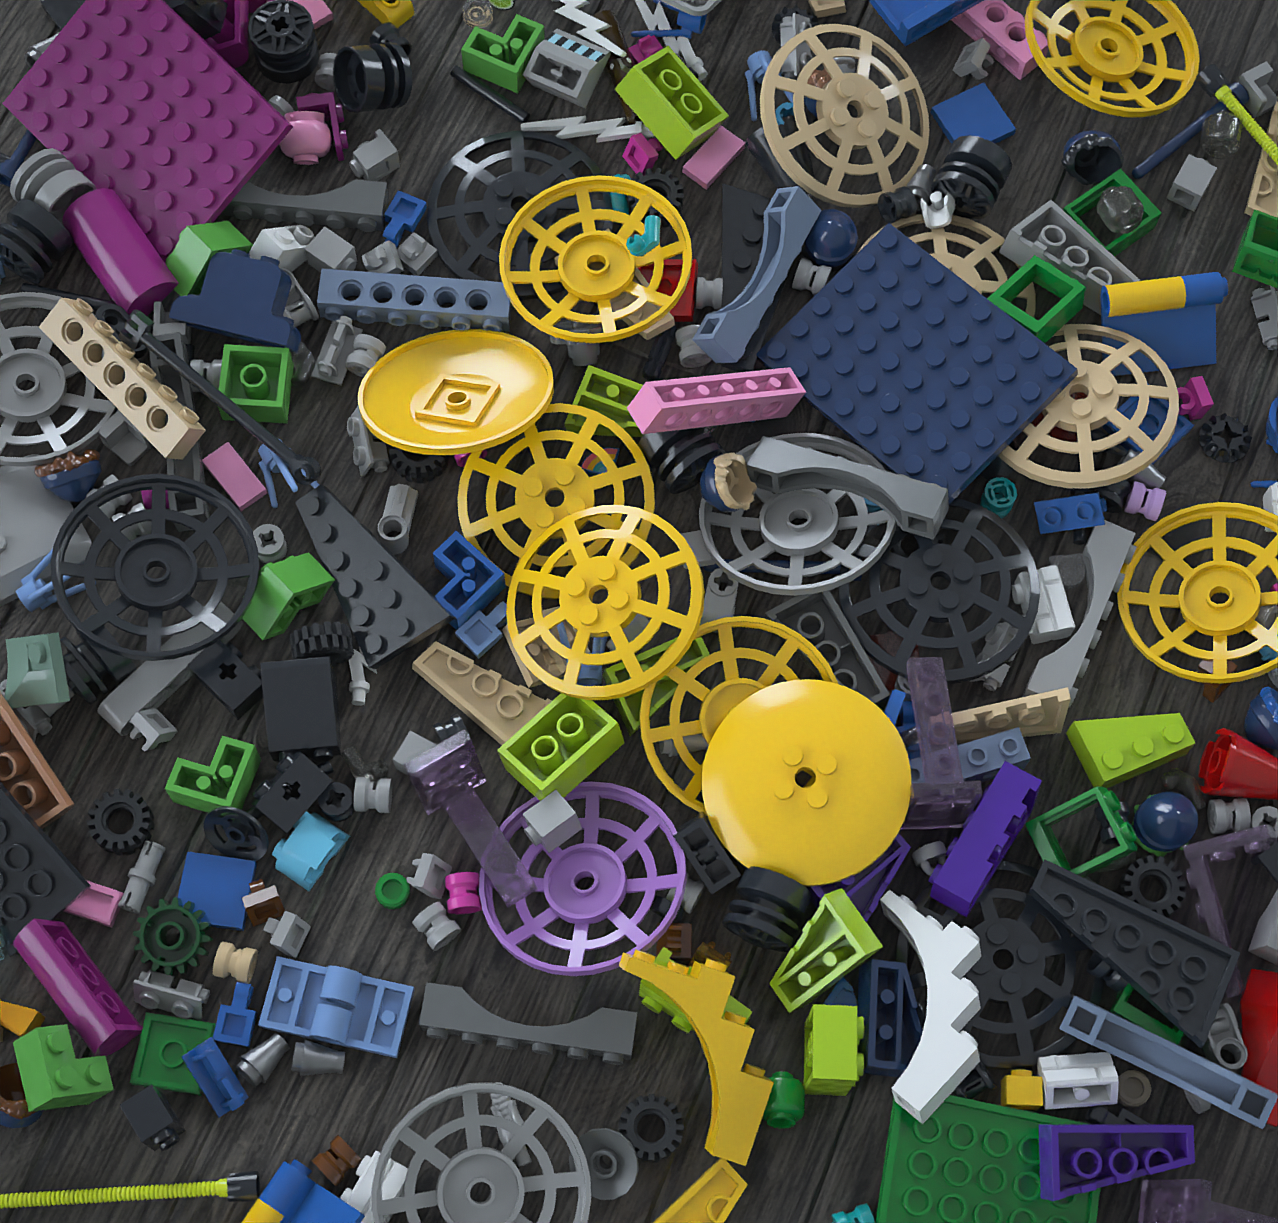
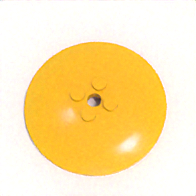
M483 329L443 331L411 340L380 358L369 369L361 382L358 392V405L361 418L370 432L393 447L426 455L471 453L504 443L531 427L544 414L552 400L554 393L553 372L550 363L540 350L516 336L492 330L485 331Z
M809 679L792 680L766 687L752 694L725 717L716 730L705 755L702 772V795L708 819L716 836L727 851L743 866L747 868L756 866L785 875L805 887L822 886L845 880L860 873L872 865L890 847L904 823L909 808L912 783L911 768L905 745L897 729L886 714L871 700L848 687L833 682ZM802 770H810L815 774L816 780L812 786L803 788L796 783V775Z

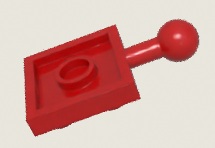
M683 259L663 260V276L656 292L672 297L681 277ZM692 259L691 274L685 291L676 305L669 311L674 318V322H693L698 273L696 259ZM654 263L638 267L649 284L653 276Z

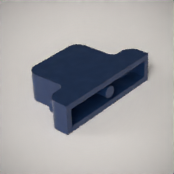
M232 249L231 253L218 252L210 260L200 295L188 294L187 296H180L172 304L169 318L177 323H186L187 327L269 347L289 348L290 352H298L301 334L293 326L294 320L283 316L292 280L279 267L280 261L268 256H261L260 260L250 258L251 255L237 249Z

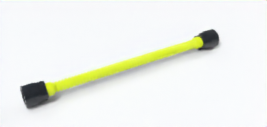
M1211 64L1202 70L1195 79L1198 85L1210 97H1215L1219 101L1224 102V105L1239 119L1238 121L1244 125L1243 127L1256 139V142H1259L1258 144L1264 148L1263 150L1278 165L1277 145L1259 127V124L1254 121V118L1249 115L1247 110L1239 104V101L1234 98L1229 88L1230 82L1215 64Z
M258 1171L229 1173L228 1178L219 1179L216 1183L215 1181L211 1183L208 1181L207 1183L202 1182V1184L201 1182H193V1184L190 1182L188 1185L187 1183H175L174 1185L161 1184L160 1186L158 1184L155 1186L146 1185V1187L144 1185L141 1187L132 1186V1188L131 1186L127 1188L124 1186L122 1188L118 1187V1189L117 1187L113 1189L112 1187L99 1188V1190L98 1188H91L90 1190L85 1189V1191L84 1189L71 1190V1192L70 1190H58L57 1192L44 1191L42 1193L40 1191L38 1193L25 1192L24 1194L11 1193L10 1195L7 1193L0 1195V1208L36 1207L37 1205L51 1206V1204L55 1206L56 1204L69 1205L70 1203L84 1204V1202L88 1204L89 1202L98 1203L99 1201L102 1203L103 1201L116 1202L117 1200L120 1202L122 1200L131 1201V1199L135 1201L136 1199L145 1200V1198L146 1200L150 1198L153 1200L154 1198L159 1199V1197L160 1199L164 1197L165 1199H171L173 1196L174 1198H178V1196L179 1198H186L187 1196L192 1197V1195L193 1197H200L201 1195L204 1197L206 1195L215 1196V1194L219 1197H228V1202L257 1201L260 1196V1177Z

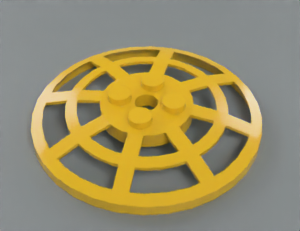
M1030 0L1025 16V35L1035 61L1045 75L1061 91L1083 105L1109 115L1147 117L1160 114L1174 107L1193 86L1198 74L1200 60L1198 44L1187 19L1171 0H1145L1155 7L1168 21V23L1156 29L1138 13L1126 7L1128 0H1069L1070 2L1061 6L1051 19L1037 9L1041 0ZM1085 8L1104 9L1111 11L1109 17L1097 16L1090 18ZM1073 11L1080 23L1075 33L1059 25V22ZM1122 16L1134 23L1144 34L1137 36L1128 26L1121 22ZM1033 19L1047 29V45L1052 56L1051 58H1045L1037 44L1033 31ZM1175 32L1184 51L1185 71L1167 68L1166 51L1161 39ZM1056 36L1070 43L1072 55L1060 56L1056 46ZM1152 45L1157 65L1142 62L1144 46ZM1103 48L1110 49L1112 53L1105 51ZM1080 66L1082 70L1092 76L1090 85L1079 79L1069 68ZM1054 69H1060L1072 83L1088 92V95L1069 84ZM1136 71L1154 76L1151 82L1140 90L1130 80ZM1163 79L1182 81L1175 95L1163 104L1156 106L1146 97L1158 88ZM1103 81L1118 82L1127 93L1103 91ZM1100 98L1113 101L1134 100L1142 108L1115 106L1100 101Z
M614 176L579 177L545 189L530 199L517 212L508 225L502 239L499 254L500 275L505 293L513 307L526 321L539 330L556 338L572 342H612L631 337L648 329L661 320L676 305L685 291L691 274V239L686 224L677 209L665 197L650 187L633 180ZM589 192H616L639 199L630 215L615 210L592 209ZM569 196H577L579 212L560 219L547 230L532 219L550 204ZM650 206H652L670 222L679 241L662 248L659 243L657 247L644 256H634L626 247L627 239L632 236L634 231L640 235L644 234L645 224L641 221ZM594 220L613 221L621 223L623 226L617 234L608 231H596ZM582 223L583 233L572 238L567 244L556 237L565 229ZM525 229L538 239L531 255L530 271H511L512 251L518 236ZM547 247L559 254L557 270L540 271L541 259ZM682 253L681 277L672 297L656 292L663 276V260ZM594 262L605 264L604 268L598 271L588 268ZM654 263L653 276L647 288L633 282L635 268ZM561 282L569 293L558 304L548 295L542 283ZM513 284H532L539 299L551 311L541 320L533 316L522 305L515 293ZM623 292L638 298L629 306L612 312L610 300L618 297ZM580 300L597 302L600 315H585L570 310ZM647 302L661 306L657 312L647 319L628 328L616 330V320L633 314ZM564 317L580 323H602L603 333H574L553 326Z
M563 403L549 404L544 413L564 412L587 417L578 434L562 430L538 432L534 423L524 431L525 438L508 448L496 464L479 458L483 450L471 452L463 469L458 490V516L465 539L487 557L475 537L493 529L502 544L519 557L516 565L517 568L522 556L532 543L550 526L564 517L595 506L594 490L613 484L614 505H624L625 498L622 481L638 476L642 477L644 485V510L654 514V484L649 465L639 446L615 421L597 411L582 406ZM599 423L609 428L624 442L636 463L617 468L609 454L591 440ZM563 440L573 442V445L566 459H548L542 442ZM527 447L530 448L535 464L530 466L523 475L505 468L515 455ZM585 449L595 454L608 471L588 477L586 472L578 466ZM475 470L490 476L486 491L488 516L470 524L467 510V492L472 471ZM500 480L516 487V505L497 512L496 492ZM552 490H559L565 496L563 503L558 507H551L546 503V496ZM615 513L611 516L601 514L575 522L578 531L588 521L605 529L620 530L624 522L621 521L623 514ZM521 518L523 523L531 530L524 548L510 538L504 530L503 524ZM642 519L639 530L635 529L633 535L646 542L652 523ZM563 530L551 537L552 539L563 538L564 543L567 542ZM599 539L586 547L589 558L602 550L611 539ZM631 545L620 560L630 566L636 560L641 550ZM572 551L568 552L569 555L563 556L554 567L576 566L577 563ZM535 554L526 570H530L532 564L543 566L550 556ZM503 572L505 575V585L510 587L513 575L510 576ZM520 583L517 592L533 596L535 585ZM544 587L542 598L559 599L560 591Z
M1215 502L1181 509L1162 518L1147 529L1134 543V546L1137 547L1129 565L1126 563L1122 565L1120 573L1125 574V577L1117 592L1119 614L1124 629L1136 648L1161 669L1181 678L1204 683L1240 682L1261 676L1278 668L1277 657L1257 668L1227 674V660L1249 656L1265 646L1278 653V617L1269 630L1255 621L1261 606L1278 605V591L1261 593L1256 579L1268 566L1278 580V560L1275 558L1278 555V516L1250 505ZM1212 518L1213 537L1193 541L1180 547L1175 552L1162 539L1168 532L1180 526ZM1226 518H1237L1255 522L1273 530L1277 535L1265 549L1248 540L1226 537ZM1152 547L1164 562L1153 577L1149 593L1129 591L1130 581L1137 564L1144 553ZM1213 548V561L1203 563L1194 569L1183 560L1196 552ZM1226 548L1245 551L1256 558L1247 567H1244L1238 563L1227 561ZM1172 569L1175 570L1184 579L1179 589V595L1160 594L1161 587L1168 573ZM1216 593H1225L1229 596L1228 601L1223 604H1216L1210 599ZM1129 604L1149 606L1153 623L1163 637L1162 640L1150 648L1147 647L1134 628L1129 612ZM1160 607L1180 608L1186 622L1171 632L1162 618ZM1245 630L1258 639L1243 648L1227 651V636ZM1195 631H1198L1202 634L1213 636V651L1198 649L1183 641ZM1175 647L1192 657L1213 660V674L1181 669L1160 657Z
M602 505L583 509L564 517L550 526L532 543L522 556L513 574L506 608L508 631L513 647L521 661L536 678L553 690L570 697L585 700H610L629 696L646 689L663 678L678 664L690 648L699 629L704 609L705 591L698 560L685 538L670 523L656 514L640 508L624 505ZM601 514H628L620 530H595L580 535L575 522ZM641 518L650 521L662 529L676 543L680 551L660 558L658 553L647 542L633 535ZM563 530L567 542L561 545L548 558L541 571L526 570L529 562L538 550L552 536ZM599 539L614 540L607 556L589 558L584 543ZM627 544H631L641 550L649 558L650 562L631 570L620 559ZM572 551L577 565L569 571L565 578L551 575L550 572L556 563L566 553ZM685 563L689 570L691 583L690 607L687 616L668 609L670 583L667 570ZM653 575H657L659 592L657 605L641 600L642 593L639 582ZM526 583L535 585L532 596V612L535 624L519 634L515 618V600L519 584ZM544 587L560 591V608L545 617L542 611ZM600 589L608 590V597L603 603H593L592 598L595 592ZM636 614L651 618L645 629L633 641L628 642L623 629L632 622ZM565 620L577 630L572 649L560 643L550 632V629ZM662 622L682 629L668 652L652 667L643 671L634 653L641 650L653 638ZM541 636L554 652L568 660L564 679L561 680L541 668L529 655L525 647ZM610 636L616 647L614 651L601 654L585 653L590 637ZM622 660L631 677L626 681L606 686H583L577 684L582 664L606 665Z
M737 616L725 617L700 625L693 640L718 630L721 651L702 658L687 673L675 666L666 674L667 677L678 684L671 701L669 726L650 729L651 699L657 682L643 691L639 719L641 739L646 757L656 776L667 790L683 804L699 813L703 811L707 815L704 803L696 799L702 789L704 761L701 765L696 762L683 741L684 736L702 733L703 738L709 745L725 717L743 700L771 686L779 674L787 681L800 680L792 669L786 665L798 648L816 666L824 681L838 684L829 663L818 649L801 634L783 624L765 618ZM732 628L762 629L786 639V642L775 657L757 649L734 648ZM672 643V644L668 647V649H667V650L663 653V655L657 660V662L668 652V650L671 648V646H672L674 643ZM736 658L753 659L767 664L768 667L758 681L739 678ZM720 661L723 662L726 681L709 690L695 680L697 675L707 667ZM688 691L703 702L699 720L680 723V708L684 694ZM673 740L680 758L695 773L685 790L676 785L664 770L656 755L653 742ZM803 770L812 776L803 787L807 788L814 784L816 776L810 770Z

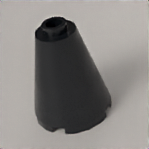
M794 115L782 118L784 124L778 125L782 138L799 131ZM763 127L748 136V142H746L748 150L777 189L799 186L782 169L773 155ZM804 142L790 149L789 151L794 159L815 179L810 150ZM801 188L813 201V195L809 194L803 188Z

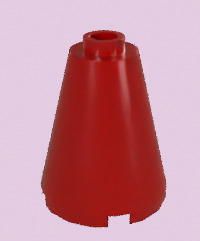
M1226 728L1217 730L1215 734L1220 736L1216 742L1209 741L1201 758L1198 777L1204 779L1205 786L1199 785L1200 790L1212 796L1278 800V758L1232 730Z

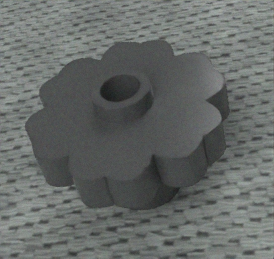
M571 320L560 322L553 326L574 333H603L602 323L588 324ZM549 334L551 343L567 345L568 356L572 358L573 365L586 366L598 362L597 356L600 354L599 343L572 342Z

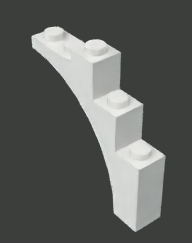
M889 890L880 899L883 913L903 932L917 953L925 972L928 987L927 1016L920 1043L909 1066L892 1087L895 1102L923 1124L980 1062L977 1048L978 1043L970 1034L961 1030L981 1009L978 989L968 979L962 978L982 957L979 945L980 940L971 929L966 926L960 928L953 921L943 930V927L936 919L929 915L925 918L916 911L915 904L904 895L898 897Z

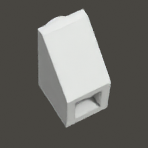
M303 225L262 229L249 251L250 258L260 260L261 256H268L279 260L280 268L292 272L307 260L305 248L315 238L314 234Z

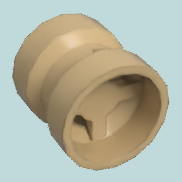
M221 942L213 964V975L226 978L231 973V976L235 977L238 982L249 984L256 968L258 950L246 947L243 950L238 949L236 951L234 944Z

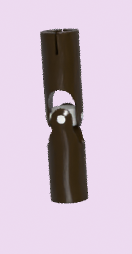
M603 10L592 17L611 25V27L598 33L626 52L624 58L611 52L606 63L613 85L616 88L635 65L615 13L611 10ZM617 93L628 123L634 125L636 121H642Z

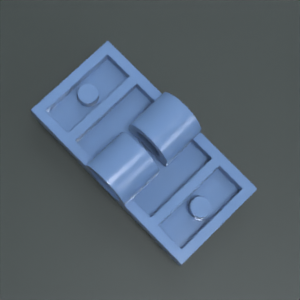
M277 956L258 1026L264 1029L398 1058L415 988L363 976L357 971L344 967L328 966L327 968Z

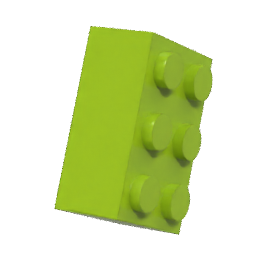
M669 46L633 66L615 88L624 102L629 105L675 160L710 138L729 117L726 111Z
M561 693L498 748L497 751L505 769L541 801L554 790H557L564 798L620 748L625 741L618 722L593 700L570 697Z
M813 1004L804 1023L805 1094L846 1096L850 1089L855 1087L856 1081H859V1076H863L864 1057L863 1053H857V1045H859L860 1039H863L864 1018L857 1017V1006Z

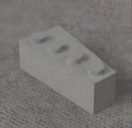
M1049 200L1013 227L999 251L1000 254L1020 266H1023L1035 255L1045 262L1051 263L1056 269L1069 277L1077 279L1086 287L1083 304L1100 315L1101 288L1103 285L1141 281L1052 200Z

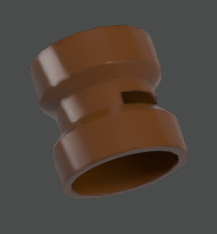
M337 1135L330 1142V1148L325 1153H319L312 1162L337 1187L344 1180L345 1173L349 1169H355L362 1162V1159Z

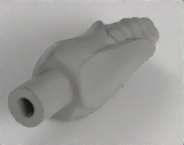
M490 1093L493 1105L490 1109L494 1116L509 1119L519 1125L524 1123L515 1100H511L509 1096ZM497 1127L500 1141L505 1146L514 1134ZM526 1144L515 1157L518 1167L532 1162Z

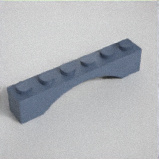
M799 186L777 189L764 212L763 245L758 265L751 280L742 293L730 304L718 311L706 314L692 339L715 363H735L743 356L746 345L753 333L758 329L761 318L766 309L772 304L776 291L786 279L790 266L800 254L805 239L822 211Z
M1074 996L1059 1028L1097 1048L1147 1070L1261 1129H1264L1278 1098L1277 1093L1078 996Z

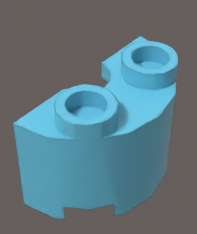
M306 811L294 824L293 828L295 830L287 840L283 838L279 841L273 850L272 856L277 858L276 869L307 891H310L322 875L328 861L334 855H337L350 836L315 812L309 814Z

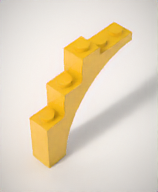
M636 949L634 955L623 952L618 966L631 974L651 982L666 993L685 1014L699 1037L708 1062L712 1087L711 1122L704 1148L713 1156L746 1166L774 1082L764 1076L766 1070L745 1063L742 1069L754 1033V1029L745 1024L746 1017L729 1011L725 1012L724 1017L722 1016L735 976L725 972L727 965L708 958L705 964L694 961L689 975L687 974L689 968L684 965L669 961L666 967L654 963L656 956Z

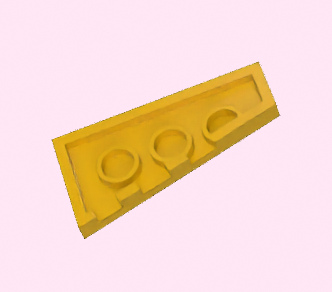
M719 1158L653 1223H724L748 1184L725 1159Z

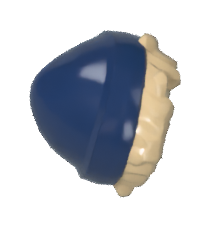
M724 453L711 458L700 479L702 497L707 503L722 512H735L739 509L748 510L750 503L754 501L753 493L756 491L757 486L751 482L746 461L740 454Z

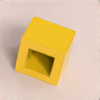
M1011 1070V1075H1006L1001 1080V1106L1037 1111L1043 1106L1042 1077L1032 1076V1071Z

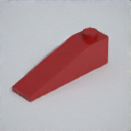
M1251 969L1240 1000V1014H1242L1241 1037L1248 1054L1241 1071V1076L1278 1094V973ZM1278 1098L1266 1124L1273 1127H1278Z

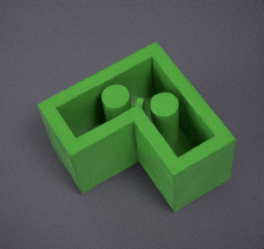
M516 14L503 37L475 26L461 49L463 69L518 94L526 80L523 73L536 46L545 39L544 25Z
M229 221L187 226L180 233L175 249L166 259L167 267L179 283L174 290L180 296H187L188 294L199 296L213 255L218 252L231 253L232 249L249 253L253 244Z
M309 552L295 557L293 555L280 562H269L259 571L253 600L242 619L262 640L283 634L300 609L321 602L335 579Z
M222 736L210 767L177 758L165 790L174 803L207 813L221 806L242 810L261 762V757L255 745Z
M67 1024L37 1027L13 1042L29 1112L90 1104L114 1090L106 1056L75 1059Z

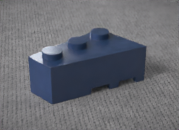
M871 959L859 967L857 1017L864 1018L863 1039H860L859 1045H857V1053H863V1074L900 1078L909 1066L920 1043L923 1030L917 1015L916 1008L918 1005L906 963Z

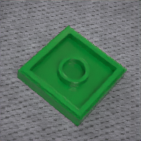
M146 1012L130 1083L144 1087L152 1084L157 1089L202 1096V1090L181 1056L208 1038H213L216 1024Z

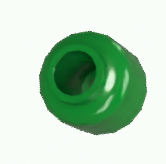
M775 1072L772 1074V1077L768 1078L774 1084L762 1118L771 1127L779 1129L791 1128L805 1114L804 1084L798 1079L793 1078L791 1073Z

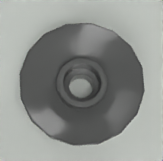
M608 1128L592 1129L582 1134L578 1140L588 1164L591 1178V1197L599 1200H614L626 1194L636 1182L639 1171L638 1156L631 1142L621 1133ZM570 1152L569 1167L570 1172L576 1171V1167ZM603 1155H608L612 1159L613 1164L611 1166L603 1162Z

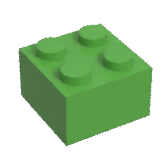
M224 344L218 390L257 422L287 423L294 368L289 348ZM219 408L223 420H234Z

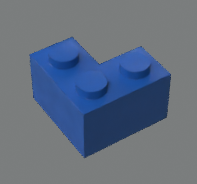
M457 531L433 552L435 568L450 580L435 597L445 609L449 610L456 617L449 624L458 630L476 612L482 611L506 587L505 575Z

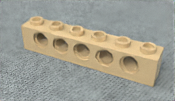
M61 297L39 328L165 458L183 460L206 431L198 422L199 417L191 409L183 407L176 400L177 394L166 385H161L155 379L156 373L149 366L140 363L134 357V350L124 342L118 341L112 335L114 330L107 323L98 320L92 314L93 309L88 303L79 298L72 300ZM104 349V357L102 359L101 354ZM125 370V379L123 381L122 375ZM145 392H146V394H147V399H146V402L144 403L143 397H144V394H145ZM166 414H168V423H167V425H165V421H164Z

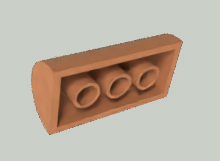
M0 691V782L38 826L43 829L67 813L75 804Z

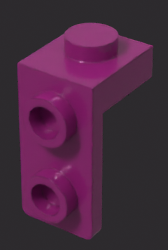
M333 92L322 94L310 93L305 96L296 97L298 111L320 112L325 115V121L331 120L338 161H343V149H349L346 130L340 131L339 123L345 122L341 103L335 104Z

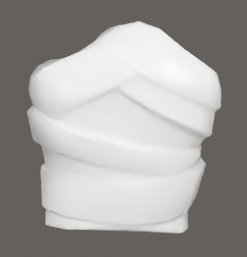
M948 191L944 198L941 192L932 193L930 196L932 204L930 206L921 198L920 207L925 225L928 228H941L951 223L952 214L955 209V200Z

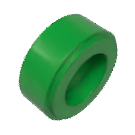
M398 873L385 874L376 883L375 895L377 900L387 909L401 908L410 898L411 890L409 883L404 876Z

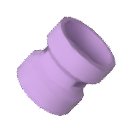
M1134 481L1125 503L1124 512L1131 514L1141 513L1144 514L1145 518L1156 521L1161 512L1166 491L1159 488L1151 490L1146 488L1143 483Z

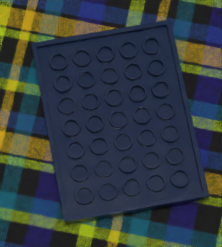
M890 223L756 353L757 360L769 370L790 367L806 391L802 398L871 454L890 472L903 474L915 480L934 483L947 488L949 504L1078 375L1076 367Z

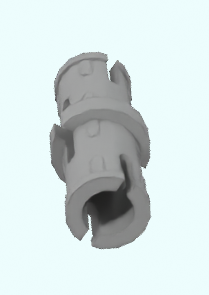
M150 841L144 842L135 867L131 868L128 873L130 879L118 904L120 908L131 912L133 909V913L139 914L149 887L155 884L156 878L154 875L166 850L165 847L155 842L152 845Z

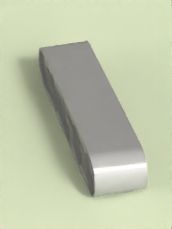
M222 602L219 603L212 613L225 623L234 615ZM240 621L220 640L227 644L241 629L243 621ZM200 623L192 629L173 635L161 646V651L191 646L210 637L215 632ZM203 650L177 659L146 660L102 701L97 710L98 714L121 736L131 733L135 728L130 722L134 714L140 710L157 709L192 676L187 664Z

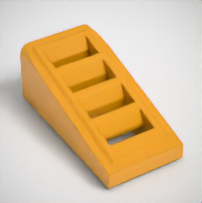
M0 1001V1025L19 1037L40 1027L45 1020V1016L35 1009Z

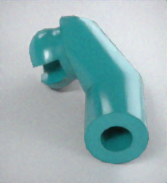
M627 174L614 175V177H620L631 180V177ZM610 192L613 210L630 214L627 196Z
M655 215L647 216L645 218L644 234L641 236L635 234L634 239L631 236L627 239L626 247L632 255L644 256L659 245L660 217Z

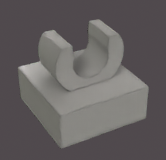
M981 38L964 46L953 71L960 77L970 73L978 80L987 77L988 73L983 70L982 66L986 68L994 63L993 58L987 54L991 45Z
M414 232L397 248L402 266L415 276H419L438 256L437 249Z
M389 240L362 255L364 266L368 272L399 274L404 271L396 245Z
M156 708L137 711L130 720L135 726L130 733V737L137 739L144 735L147 739L141 748L143 751L155 749L158 743L171 741L178 732Z
M423 853L421 859H415L412 862L417 867L415 877H407L406 880L429 897L442 899L446 887L445 877L450 875L452 866L433 854Z
M285 911L280 921L269 917L263 931L271 934L270 944L284 954L296 958L311 926L297 915Z

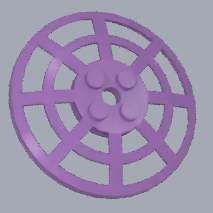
M592 781L581 782L564 799L570 801L586 798L585 818H578L582 827L581 830H584V843L570 846L563 851L558 846L550 853L541 843L537 846L532 843L523 855L515 876L495 873L496 865L504 847L520 827L524 829L528 827L523 813L537 804L539 800L533 797L518 807L502 823L492 837L484 854L479 875V895L482 911L491 931L501 945L518 960L535 969L557 975L582 976L602 973L618 968L622 955L610 961L582 966L585 951L607 947L626 936L636 945L627 954L634 955L635 949L645 952L664 935L676 917L684 897L687 881L685 854L673 837V834L677 831L660 807L646 796L627 787ZM600 798L627 803L643 811L649 817L634 832L631 828L619 822L599 818ZM658 827L666 834L673 848L677 864V874L657 876L654 857L645 842ZM599 830L612 832L625 838L627 841L614 853L609 848L598 844ZM543 850L552 860L545 871L544 878L527 877L533 861ZM638 851L645 863L647 878L627 879L623 864ZM590 877L594 879V883L589 889L580 890L576 888L577 883L582 878ZM493 887L514 890L513 895L516 909L525 924L508 935L502 929L495 913L492 897ZM676 888L674 899L667 915L648 937L637 926L649 912L656 891ZM525 891L544 892L550 907L533 919L526 904ZM645 892L640 907L631 919L618 909L626 893ZM559 917L575 924L572 940L556 937L545 931L544 928ZM608 918L618 928L617 931L605 937L587 941L589 924H594ZM535 935L538 939L553 947L570 950L567 966H558L539 961L523 952L517 945Z

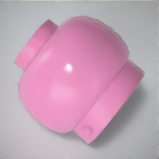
M295 111L284 114V118L293 128L279 144L282 152L286 156L293 158L294 164H317L318 158L324 157L329 152L332 142L330 129L325 124V115L314 111Z

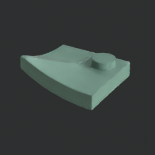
M59 632L6 639L8 672L4 697L11 708L70 701Z

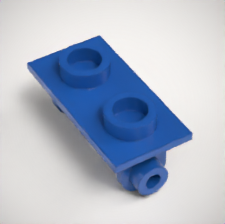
M1099 492L1034 502L1040 534L1105 525L1103 512H1106L1107 505L1105 499H1100Z
M212 1037L181 1056L218 1118L230 1110L233 1111L245 1103L244 1100L249 1098Z

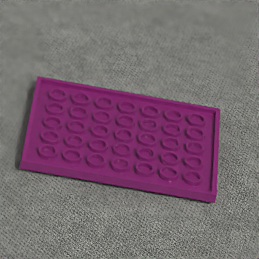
M86 0L2 103L47 149L54 148L60 151L66 157V160L74 165L76 170L82 172L95 185L96 189L108 188L114 190L165 264L167 257L175 249L182 230L190 225L213 223L293 128L264 97L163 0Z

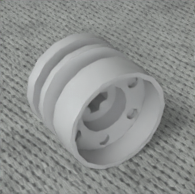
M54 148L39 151L24 161L15 172L10 185V193L16 202L23 198L31 200L51 213L61 223L66 209L76 199L90 191L96 190L95 185L82 172L76 170L74 165L66 160V157L60 151Z

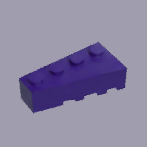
M1007 761L1003 763L992 784L987 786L981 796L980 804L976 811H972L963 825L964 831L960 838L955 837L946 852L948 858L944 865L938 864L929 879V882L933 884L930 894L931 898L965 917L968 916L1032 814L1042 780Z
M1039 1124L1041 1199L1056 1201L1067 1196L1093 1191L1111 1184H1119L1137 1177L1195 1163L1193 1125Z

